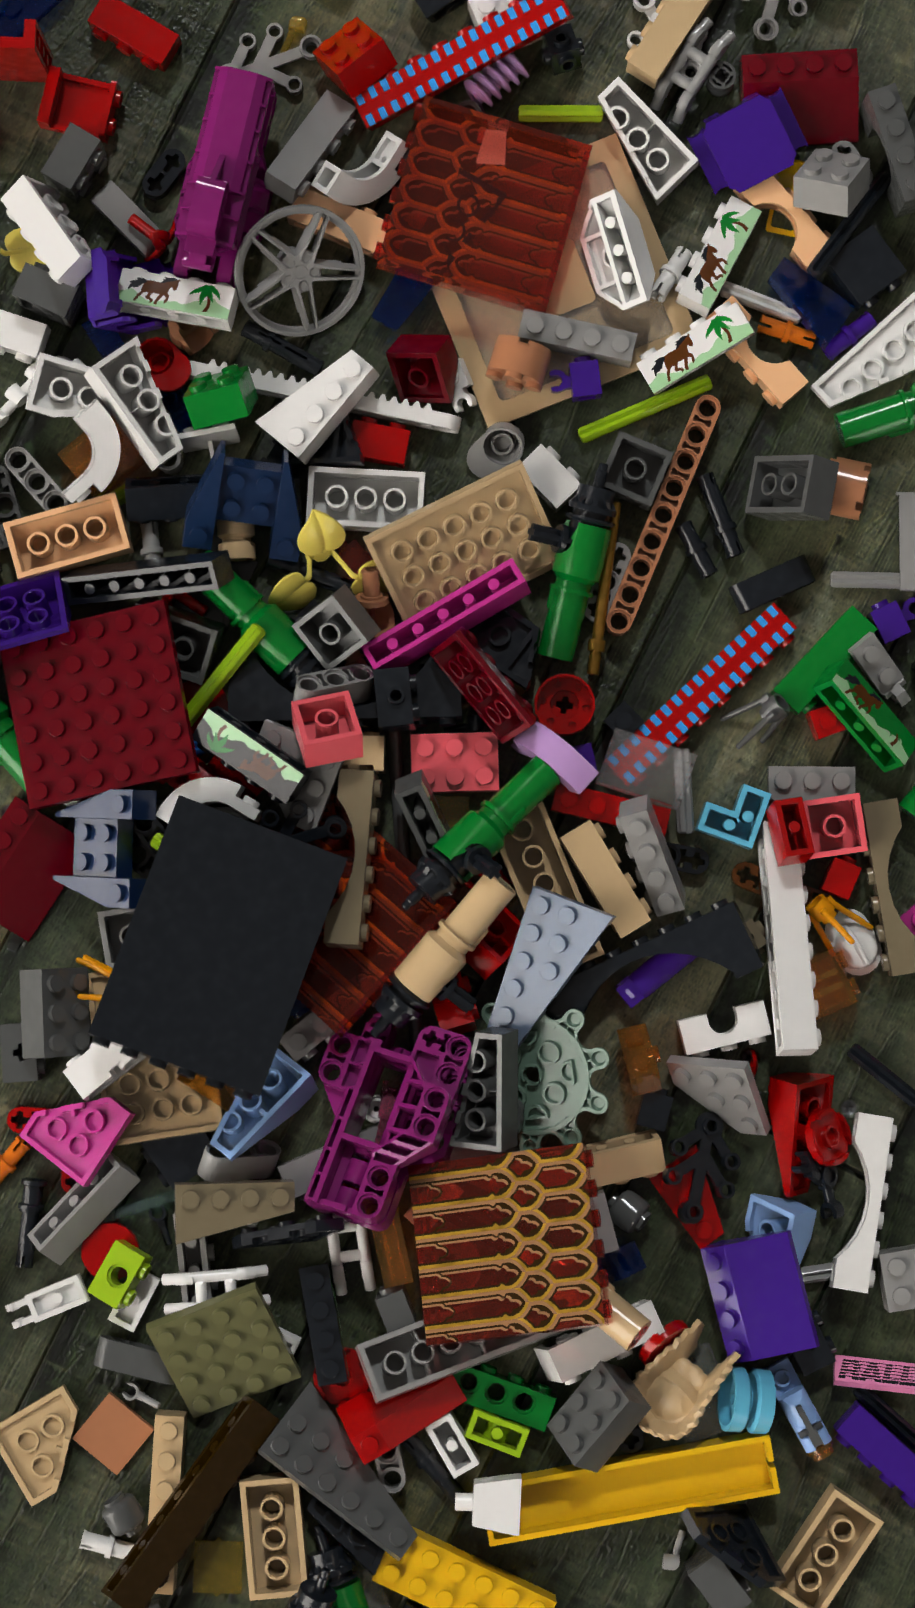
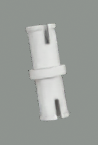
M678 246L675 249L668 263L662 265L659 270L660 275L652 287L651 298L656 300L657 296L660 295L658 302L665 301L674 284H677L681 279V273L693 256L690 250L686 248L682 254L683 246Z
M84 1530L79 1549L105 1554L104 1558L110 1559V1556L124 1559L135 1544L115 1539L116 1536L112 1534L108 1537Z

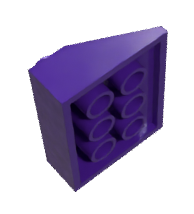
M59 570L0 586V651L70 632L71 608L67 602Z
M791 1230L721 1240L700 1249L727 1357L736 1351L741 1356L735 1363L748 1362L820 1346Z

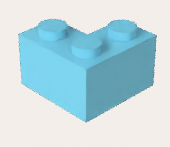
M743 784L739 789L732 810L705 802L694 830L748 850L752 849L772 794Z

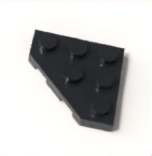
M333 1214L316 1215L315 1218L307 1219L303 1223L295 1224V1220L278 1222V1225L270 1226L269 1229L258 1230V1227L241 1229V1234L232 1238L233 1250L315 1242L344 1230L343 1218H333Z
M746 1503L689 1507L680 1514L687 1531L695 1542L757 1587H779L786 1581Z

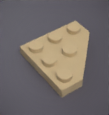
M65 1384L0 1422V1454L31 1507L56 1493L59 1489L79 1411Z

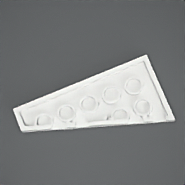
M915 291L811 385L810 389L829 409L915 371Z

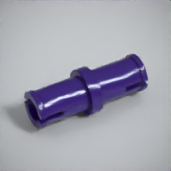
M865 311L863 315L850 325L842 326L840 328L841 332L820 347L827 358L833 361L835 357L849 346L854 347L858 343V339L878 324L873 316Z

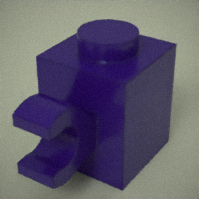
M590 356L574 358V362L568 365L569 376L561 370L549 372V378L558 377L562 382L559 386L551 387V393L557 394L571 389L572 402L601 399L602 397L598 359L591 360Z
M915 597L907 599L902 604L901 609L897 600L888 603L887 599L871 606L873 611L866 616L877 628L875 635L882 646L911 632L907 621L915 620V614L909 611V605L915 602Z

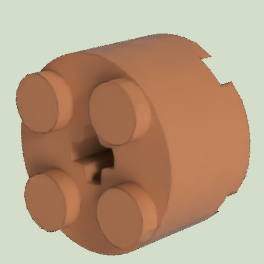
M498 335L485 376L497 381H506L505 386L515 391H522V388L525 387L533 392H541L551 361V350L531 340L528 343L519 341L520 337Z
M843 457L831 458L830 460L839 463L830 515L859 521L872 464Z

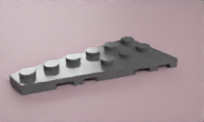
M310 1381L257 1453L393 1558L400 1561L418 1535L369 1464H363L346 1431Z

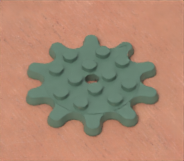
M495 1002L487 1003L482 1008V1017L487 1026ZM578 1009L568 1010L562 1018L557 1020L549 1018L544 1013L518 1048V1100L523 1102L525 1107L523 1127L518 1134L520 1151L534 1149L540 1153L542 1138L547 1134L556 1135L566 1147L571 1148L573 1144L582 1142V1134L576 1123L578 1114L583 1111L602 1114L608 1109V1098L593 1088L591 1075L596 1070L603 1069L609 1064L610 1055L602 1047L588 1049L580 1043L578 1034L585 1024V1017ZM466 1036L473 1045L474 1038ZM458 1042V1044L467 1046V1044L463 1042ZM528 1067L538 1068V1082H532L528 1079L526 1074ZM462 1083V1085H461V1087H460L459 1095H460L461 1092H462L463 1083Z

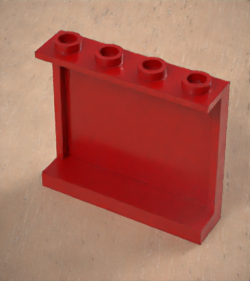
M24 19L23 37L0 36V81L46 83L49 67L52 65L53 54L37 20Z

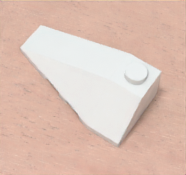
M39 353L29 386L26 410L50 417H75L95 399L112 415L84 377V374L90 369L89 366L45 353Z

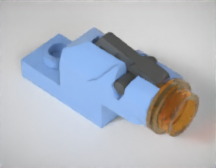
M786 1356L766 1367V1369L771 1370L774 1376L776 1399L807 1456L812 1457L814 1462L830 1456L835 1451L832 1446L834 1442L788 1357Z

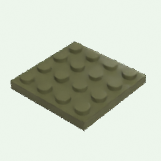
M256 1282L146 1323V1331L193 1418L238 1402L245 1395L251 1397L301 1378V1370Z

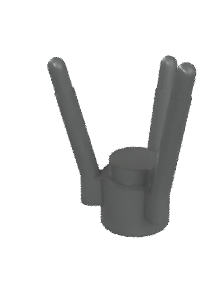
M767 692L761 698L720 717L721 721H725L761 705L762 708L759 710V713L763 719L736 745L737 749H741L768 723H772L760 739V743H765L781 721L789 715L790 707L781 695L775 693L771 696Z

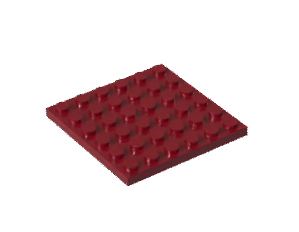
M162 599L71 621L70 632L0 651L30 810L93 797L110 789H128L200 772L166 600Z

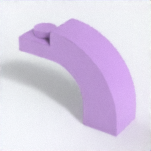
M537 721L531 727L515 736L511 745L519 754L531 758L537 756L542 759L556 773L560 782L569 791L581 794L599 774L570 744Z

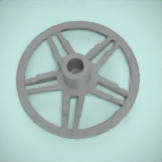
M307 204L290 205L277 209L264 216L249 230L238 249L234 265V283L238 298L254 321L271 332L293 337L316 334L342 319L358 298L365 273L363 250L352 228L332 211ZM289 215H313L296 247L285 245L275 236H271L263 230L272 222ZM323 217L324 219L322 225L320 227V230H318L312 249L309 250L307 249V247L318 226L320 218ZM328 221L339 227L347 237L353 251L354 264L316 258ZM258 234L280 249L277 257L256 239ZM253 243L277 266V271L257 284L258 287L247 294L243 281V267L246 254ZM322 268L354 271V275L321 274ZM353 280L342 303L331 314L318 321L313 282ZM280 282V287L264 295L262 299L256 301L255 303H251V301H253L254 299L265 293L267 290H269L271 287H273L275 284ZM291 289L303 326H287L275 323L260 314L256 308ZM303 292H308L313 318L312 324L308 322L301 296Z

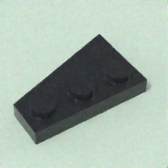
M312 1495L306 1511L372 1575H375L385 1551Z

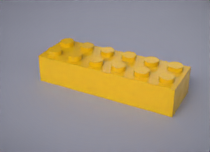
M415 1527L413 1529L418 1536L401 1560L397 1561L385 1551L375 1575H372V1581L429 1608H555L557 1604L556 1594Z

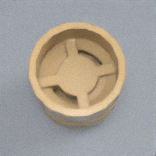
M217 520V537L222 539V543L218 545V551L228 550L230 561L233 562L255 561L256 545L251 542V538L255 536V524Z

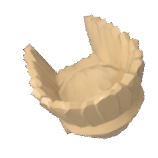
M698 1318L691 1328L684 1329L679 1337H675L673 1344L666 1346L653 1362L646 1364L644 1371H638L636 1379L632 1381L651 1406L649 1412L638 1424L640 1429L648 1434L650 1433L653 1437H660L664 1441H670L671 1439L679 1440L684 1435H688L694 1427L698 1426L699 1417L704 1415L705 1407L712 1400V1396L718 1392L720 1384L725 1381L726 1377L733 1370V1364L741 1356L734 1351L723 1362L718 1363L708 1375L703 1372L702 1368L692 1363L688 1358L697 1348V1342L704 1327L703 1322Z

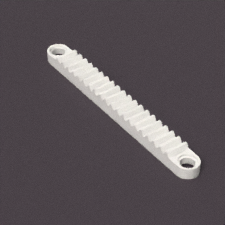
M214 359L209 364L190 361L192 372L189 380H193L196 375L203 372H211V375L220 373L223 368L228 366L227 362L223 361L220 366H217ZM258 368L254 373L250 371L256 392L261 395L286 399L307 383L306 378H302L299 383L296 382L295 377L292 375L288 380H285L283 373L274 378L272 371H268L265 376L262 375L261 370ZM370 392L367 397L363 395L349 412L453 434L459 433L462 418L459 416L432 410L429 403L424 408L420 407L419 401L410 406L408 399H404L400 404L395 396L390 401L386 400L385 394L376 399L374 392Z

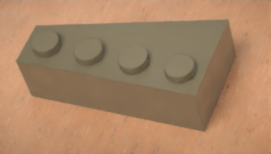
M293 1179L174 1182L176 1245L295 1212V1182Z

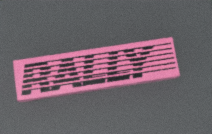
M844 1355L834 1356L836 1362L833 1363V1385L915 1394V1363Z

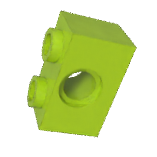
M115 1240L87 1292L114 1309L129 1307L136 1298L137 1291L135 1289L140 1280L144 1281L151 1271L152 1266L150 1262L153 1257L126 1240ZM121 1268H124L127 1272V1280L123 1284L118 1280V1272Z
M473 1407L464 1430V1437L520 1458L530 1432V1427Z

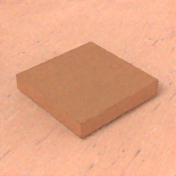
M110 1391L72 1439L115 1475H118L151 1435L154 1427Z

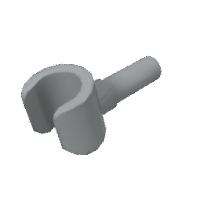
M129 1381L127 1383L136 1389V1394L129 1395L123 1391L122 1395L126 1400L138 1399L159 1409L161 1403L141 1392L139 1383L136 1381Z
M679 1529L673 1547V1554L663 1553L662 1568L664 1570H676L679 1567L680 1549L686 1534L685 1531Z

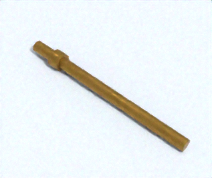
M614 502L617 514L615 518L610 517L609 520L615 526L611 529L607 528L612 530V535L599 582L592 639L588 641L587 650L590 651L587 674L599 675L601 653H605L606 641L603 638L621 511L620 502Z

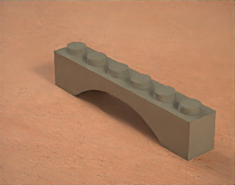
M339 770L337 798L344 807L352 825L355 839V858L346 888L337 902L330 908L325 919L323 943L328 948L363 950V943L368 942L369 924H365L366 913H370L372 908V896L368 895L369 884H373L375 876L374 866H371V856L376 855L377 837H373L374 826H378L380 821V809L376 808L377 797L382 796L383 787L382 780H378L379 777L375 771Z
M893 798L864 803L861 806L868 851H864L862 854L863 857L868 856L870 868H866L865 873L868 885H873L874 896L870 897L873 914H878L879 925L875 926L878 943H883L884 954H880L881 966L883 971H888V976L915 973V935L901 920L893 904L888 881L890 853L895 838L902 828L898 800Z

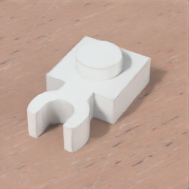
M458 358L454 398L452 401V406L456 413L464 412L462 406L464 399L467 400L469 407L477 406L475 396L467 390L468 387L474 384L463 358Z

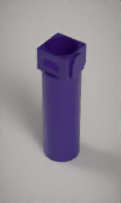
M677 953L653 955L616 984L614 989L626 1004L632 1008L642 999L649 997L694 961L697 956Z

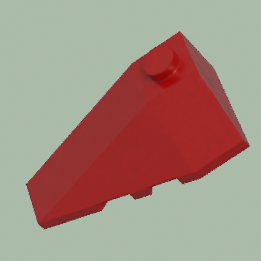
M451 1375L378 1404L375 1403L371 1391L363 1392L336 1407V1410L351 1443L363 1464L366 1465L467 1401V1398L454 1375Z

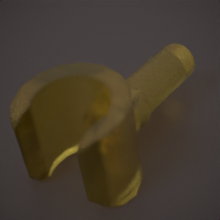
M293 16L290 19L289 31L280 53L289 49L295 33L305 34L307 27L306 18Z

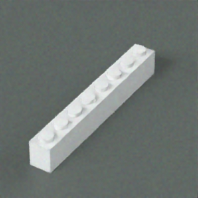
M763 821L757 834V847L776 1056L812 1055L819 1049L818 1046L821 1045L822 1037L820 1029L816 1027L819 1005L818 1001L814 1000L813 989L816 986V975L814 971H811L810 960L813 958V945L811 942L808 943L811 921L809 914H806L805 904L808 900V890L806 886H803L802 875L805 873V863L778 867L768 821Z

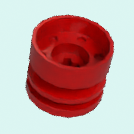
M556 674L546 679L538 688L534 698L535 714L539 723L552 730L558 736H572L582 731L590 723L595 711V696L590 686L582 678L572 674ZM563 698H568V703L573 705L572 709H567L566 714L560 713L561 709L556 707V703L562 702Z

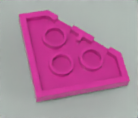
M105 1097L54 1109L35 1111L19 1136L81 1186L88 1187L135 1116V1113L115 1097Z

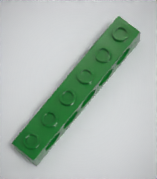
M486 1363L453 1374L467 1398V1401L464 1403L545 1432L557 1399L556 1394L552 1393L551 1387L536 1382L535 1386L524 1383L525 1378L509 1372L508 1376L499 1374L496 1367ZM466 1373H471L475 1375L477 1382L472 1387H465L460 1382L461 1377ZM494 1383L501 1384L505 1389L504 1393L499 1397L491 1396L488 1393L490 1385ZM526 1393L532 1398L530 1405L526 1407L517 1405L515 1399L519 1394Z

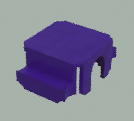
M780 87L778 91L768 96H761L757 92L748 95L736 107L721 114L715 113L704 119L705 129L702 127L698 134L687 137L715 195L721 188L729 187L739 193L794 165V159L797 154L796 150L805 145L809 146Z
M101 247L92 249V270L85 276L88 319L93 327L131 335L160 329L162 324L168 327L167 323L169 320L120 312L123 304L122 300L119 299L118 284L123 268L132 269L133 267H140L150 273L160 274L161 272H168L173 274L171 263H163L160 259H155L134 265L133 263L137 262V257L118 254L115 252V249L108 251L103 250Z

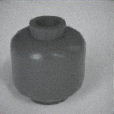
M626 1190L621 1195L616 1192L608 1202L612 1223L625 1233H632L634 1231L639 1233L651 1218L652 1213L649 1212L650 1205L648 1201L632 1190Z
M120 1491L104 1502L103 1506L105 1508L102 1511V1518L115 1536L126 1534L129 1538L142 1529L141 1523L145 1518V1511L133 1494H124L123 1491Z

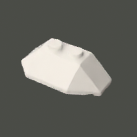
M613 189L589 201V210L583 224L580 241L596 294L618 306L621 310L626 311L650 301L655 271L639 218L620 193Z

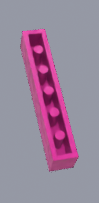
M510 558L367 642L361 649L374 670L408 666L430 653L432 648H436L460 627L463 626L466 630L473 628L529 595L531 591L514 560Z

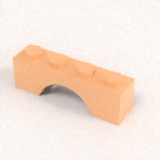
M778 174L741 193L733 190L737 197L745 203L759 210H775L783 214L790 221L794 229L795 241L789 256L807 276H810L807 272L809 264L831 236L827 230L822 232L815 224L817 219L813 213L807 209L803 210L802 208L793 207V191L789 187L784 188L778 182Z
M733 295L725 301H730L731 305L737 302L748 321H750L752 316ZM712 312L706 320L716 315V312ZM747 340L725 352L726 356L733 363L738 361L745 369L743 374L751 384L757 383L764 391L762 393L763 398L772 407L776 405L781 409L809 383L790 360L782 363H769L759 359L749 348Z

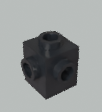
M571 23L559 26L543 35L545 47L541 48L545 65H551L554 75L582 68L581 55H585V50L581 37H575Z

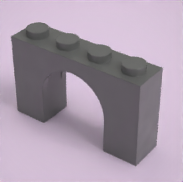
M896 83L868 91L859 108V115L867 138L879 135L884 146L891 174V183L886 194L896 219L915 212V138Z

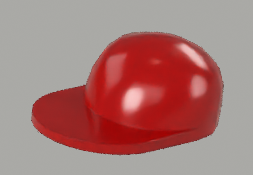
M154 337L141 343V351L145 360L147 359L149 363L150 373L156 387H159L160 391L173 392L186 385L192 372L191 363L172 342L165 338Z

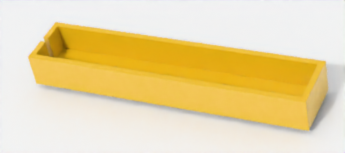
M745 1432L610 1457L597 1473L575 1467L573 1464L521 1474L519 1536H513L487 1530L490 1547L677 1513L689 1507L715 1506L780 1494L776 1467L773 1463L774 1456L769 1433L751 1434Z

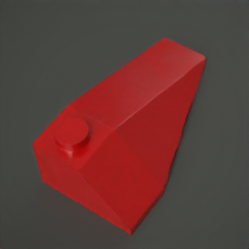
M787 1072L770 1077L768 1108L784 1195L790 1198L807 1193L811 1180L803 1177L804 1174L794 1173L791 1169L792 1166H801V1160L795 1156V1152H809L805 1139V1127L809 1116L815 1110L831 1108L834 1075Z

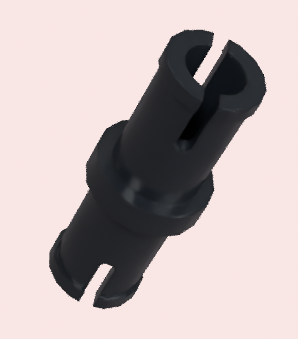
M689 520L677 526L675 531L687 550L685 554L687 558L692 559L701 576L700 578L703 580L717 573L718 569L706 550L708 546L706 542L701 541L692 521Z

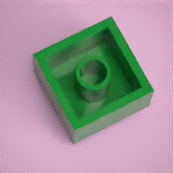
M237 364L223 368L220 373L211 375V372H203L194 377L183 396L194 430L250 415L258 395L248 365L238 367Z

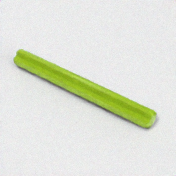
M706 374L582 426L578 429V435L583 443H587L712 389V381Z
M252 623L187 704L191 727L265 636L266 631L259 624Z

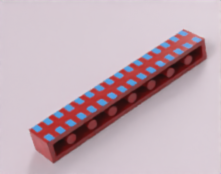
M513 0L508 4L509 8L500 14L498 11L486 15L482 19L484 23L473 28L470 25L463 28L457 33V38L450 42L443 40L432 47L433 51L425 56L418 54L410 58L406 62L407 66L399 71L397 68L391 69L382 76L383 80L374 85L372 84L353 99L366 128L374 131L574 19L566 0Z
M773 602L603 761L604 765L625 787L631 783L636 787L648 776L644 770L652 763L655 767L662 763L669 756L665 751L672 744L678 748L690 736L686 732L694 724L699 728L711 717L708 711L715 704L720 708L732 697L729 691L734 686L738 685L742 688L752 679L753 676L750 672L757 665L761 669L774 658L771 652L778 645L784 649L795 638L792 632L797 627Z

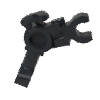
M807 1151L795 1152V1156L801 1160V1166H792L791 1170L796 1174H804L803 1177L812 1180L818 1186V1190H822L824 1203L820 1207L821 1217L826 1219L833 1216L834 1219L844 1216V1207L835 1199L833 1189L838 1180L836 1166L826 1167L819 1165Z

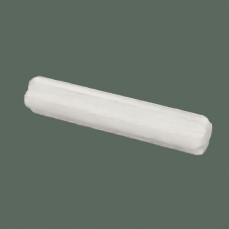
M725 281L720 291V296L729 299L733 295L744 306L786 322L787 320L793 321L794 325L799 324L803 315L802 309L729 281Z

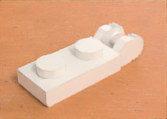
M78 1273L26 1294L24 1298L7 1304L5 1308L7 1312H13L24 1305H28L31 1315L15 1319L12 1322V1326L16 1329L31 1322H40L84 1304L91 1299L81 1274Z

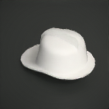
M849 909L869 923L862 913L855 909ZM838 911L835 919L855 940V943L850 944L830 923L826 924L825 933L836 952L835 958L842 969L852 975L861 976L868 974L877 968L880 962V954H882L881 945L877 941L876 934L873 929L868 930Z

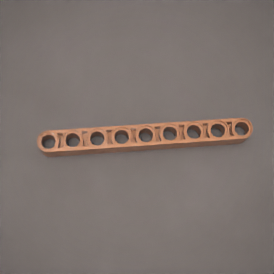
M713 395L701 396L692 410L606 617L605 627L612 636H623L632 626L720 414V402ZM710 404L714 408V414L708 417L702 415L699 406ZM691 430L700 431L703 435V441L693 443L690 441L688 433ZM682 456L690 458L692 467L687 470L681 469L677 464V459ZM669 483H677L681 487V494L678 496L669 495L666 491V486ZM660 509L668 511L671 517L670 521L666 523L657 521L655 512ZM655 536L659 540V547L654 550L648 549L644 545V538ZM637 562L645 563L649 570L648 574L645 576L636 575L633 571V565ZM633 589L637 593V600L633 603L625 602L622 598L623 590ZM615 615L623 616L627 623L626 627L621 630L613 628L610 622L611 618Z

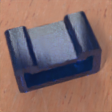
M90 320L82 324L102 358H105L124 345L117 332L94 328Z

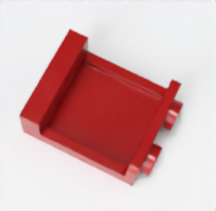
M50 65L36 121L41 129L63 134L71 122L99 138L102 143L107 144L109 135L114 136L117 119H114L116 108L120 109L122 105L123 91H120L118 81L112 80L110 84L64 73L61 67Z

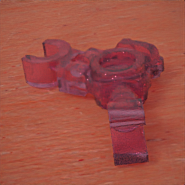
M383 1081L381 1089L382 1099L378 1113L380 1120L375 1143L379 1144L402 1085L401 1083L398 1088H392L388 1086L389 1081Z

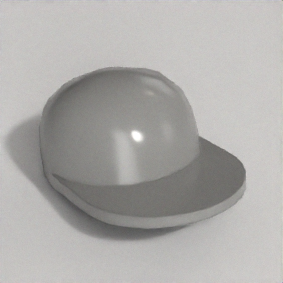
M497 422L491 425L468 450L467 464L471 472L477 477L483 478L518 461L524 452L525 439L523 433L518 427L509 422Z

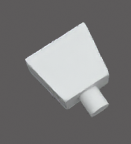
M521 1473L474 1479L473 1493L455 1492V1511H472V1526L519 1536Z

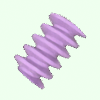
M509 54L491 64L492 67L484 68L482 70L483 74L475 73L473 75L474 82L470 79L464 81L468 96L479 105L482 112H484L482 103H486L490 107L493 106L492 95L499 100L502 99L501 88L508 93L511 92L510 81L520 85L519 74L529 78L527 70L514 54Z

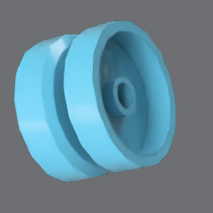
M733 1366V1370L726 1377L725 1381L720 1384V1389L718 1390L717 1413L721 1429L725 1432L740 1433L746 1428L751 1434L768 1433L773 1423L776 1406V1387L771 1370L752 1368L747 1373L745 1368Z

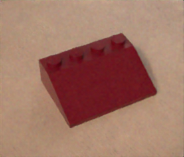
M857 48L741 55L738 65L741 103L743 102L742 99L750 94L757 92L761 96H768L774 94L780 87L809 146L834 145L836 142L845 140L851 143L859 142Z
M462 626L429 653L502 744L535 724L537 717L533 713L531 704L518 695L514 690L513 682L507 676H503L496 668L495 660L488 653L483 652L472 632Z
M15 796L0 819V925L29 942L66 887L53 880V875H73L74 832L39 809L30 810L28 802Z

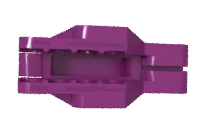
M215 66L197 146L186 168L180 199L174 217L175 236L180 242L175 258L173 275L178 278H190L193 269L212 273L216 256H219L221 258L216 275V283H227L235 288L234 265L238 249L249 230L269 213L273 192L266 189L264 184L267 171L264 154L277 102L274 81L271 78L233 67ZM258 234L256 239L261 243L263 236Z
M380 1013L373 1014V1018L366 1022L361 1036L341 1031L335 1033L329 1040L318 1073L335 1118L304 1197V1201L308 1206L320 1213L333 1214L335 1218H343L344 1221L358 1224L374 1231H384L391 1225L409 1175L426 1173L437 1162L439 1164L435 1169L448 1164L454 1148L449 1146L451 1136L455 1132L457 1124L454 1123L457 1111L460 1110L463 1095H459V1090L462 1083L464 1084L467 1081L469 1073L467 1067L472 1049V1043L466 1036L436 1026H428L421 1030L412 1052L404 1048L394 1047L397 1031L392 1023L377 1038L370 1034L374 1024L382 1016ZM433 1034H436V1039L427 1043L425 1039L432 1038ZM458 1042H463L467 1044V1046L458 1044ZM342 1044H351L347 1052L338 1053V1049ZM384 1067L405 1073V1077L381 1141L378 1144L358 1136ZM340 1070V1075L337 1079L328 1080L330 1072ZM453 1112L454 1118L449 1122L450 1114ZM442 1139L444 1140V1145L441 1149L438 1150L439 1144ZM356 1155L365 1160H369V1163L362 1161L360 1159L353 1158V1156ZM343 1182L353 1187L359 1188V1191L352 1189L350 1187L342 1186Z

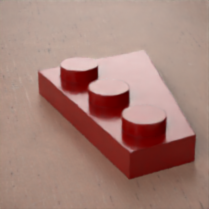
M696 1144L691 1146L685 1155L678 1156L668 1163L666 1168L675 1167L698 1151ZM694 1169L683 1175L681 1182L677 1185H667L662 1178L663 1172L649 1178L700 1249L706 1247L724 1233L706 1176L700 1201L704 1214L702 1219L695 1224L683 1223L677 1214L679 1205L684 1201H688ZM673 1171L669 1173L671 1181H674L676 1178ZM694 1207L690 1209L692 1217L696 1216V1209Z

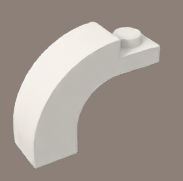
M386 130L372 155L363 165L353 170H342L326 160L311 186L344 205L357 206L370 203L387 193L399 180L401 174L395 168L404 157L410 145Z
M95 399L73 418L90 440L92 457L87 469L61 492L70 503H73L75 500L78 503L83 501L92 492L89 489L92 485L102 492L112 481L120 461L121 444L117 427L107 410Z
M204 777L189 781L175 789L162 803L156 816L168 823L179 795L207 806L212 804L229 805L258 823L262 818L263 812L258 809L260 806L259 802L247 795L243 799L240 798L246 789L244 786L224 778Z

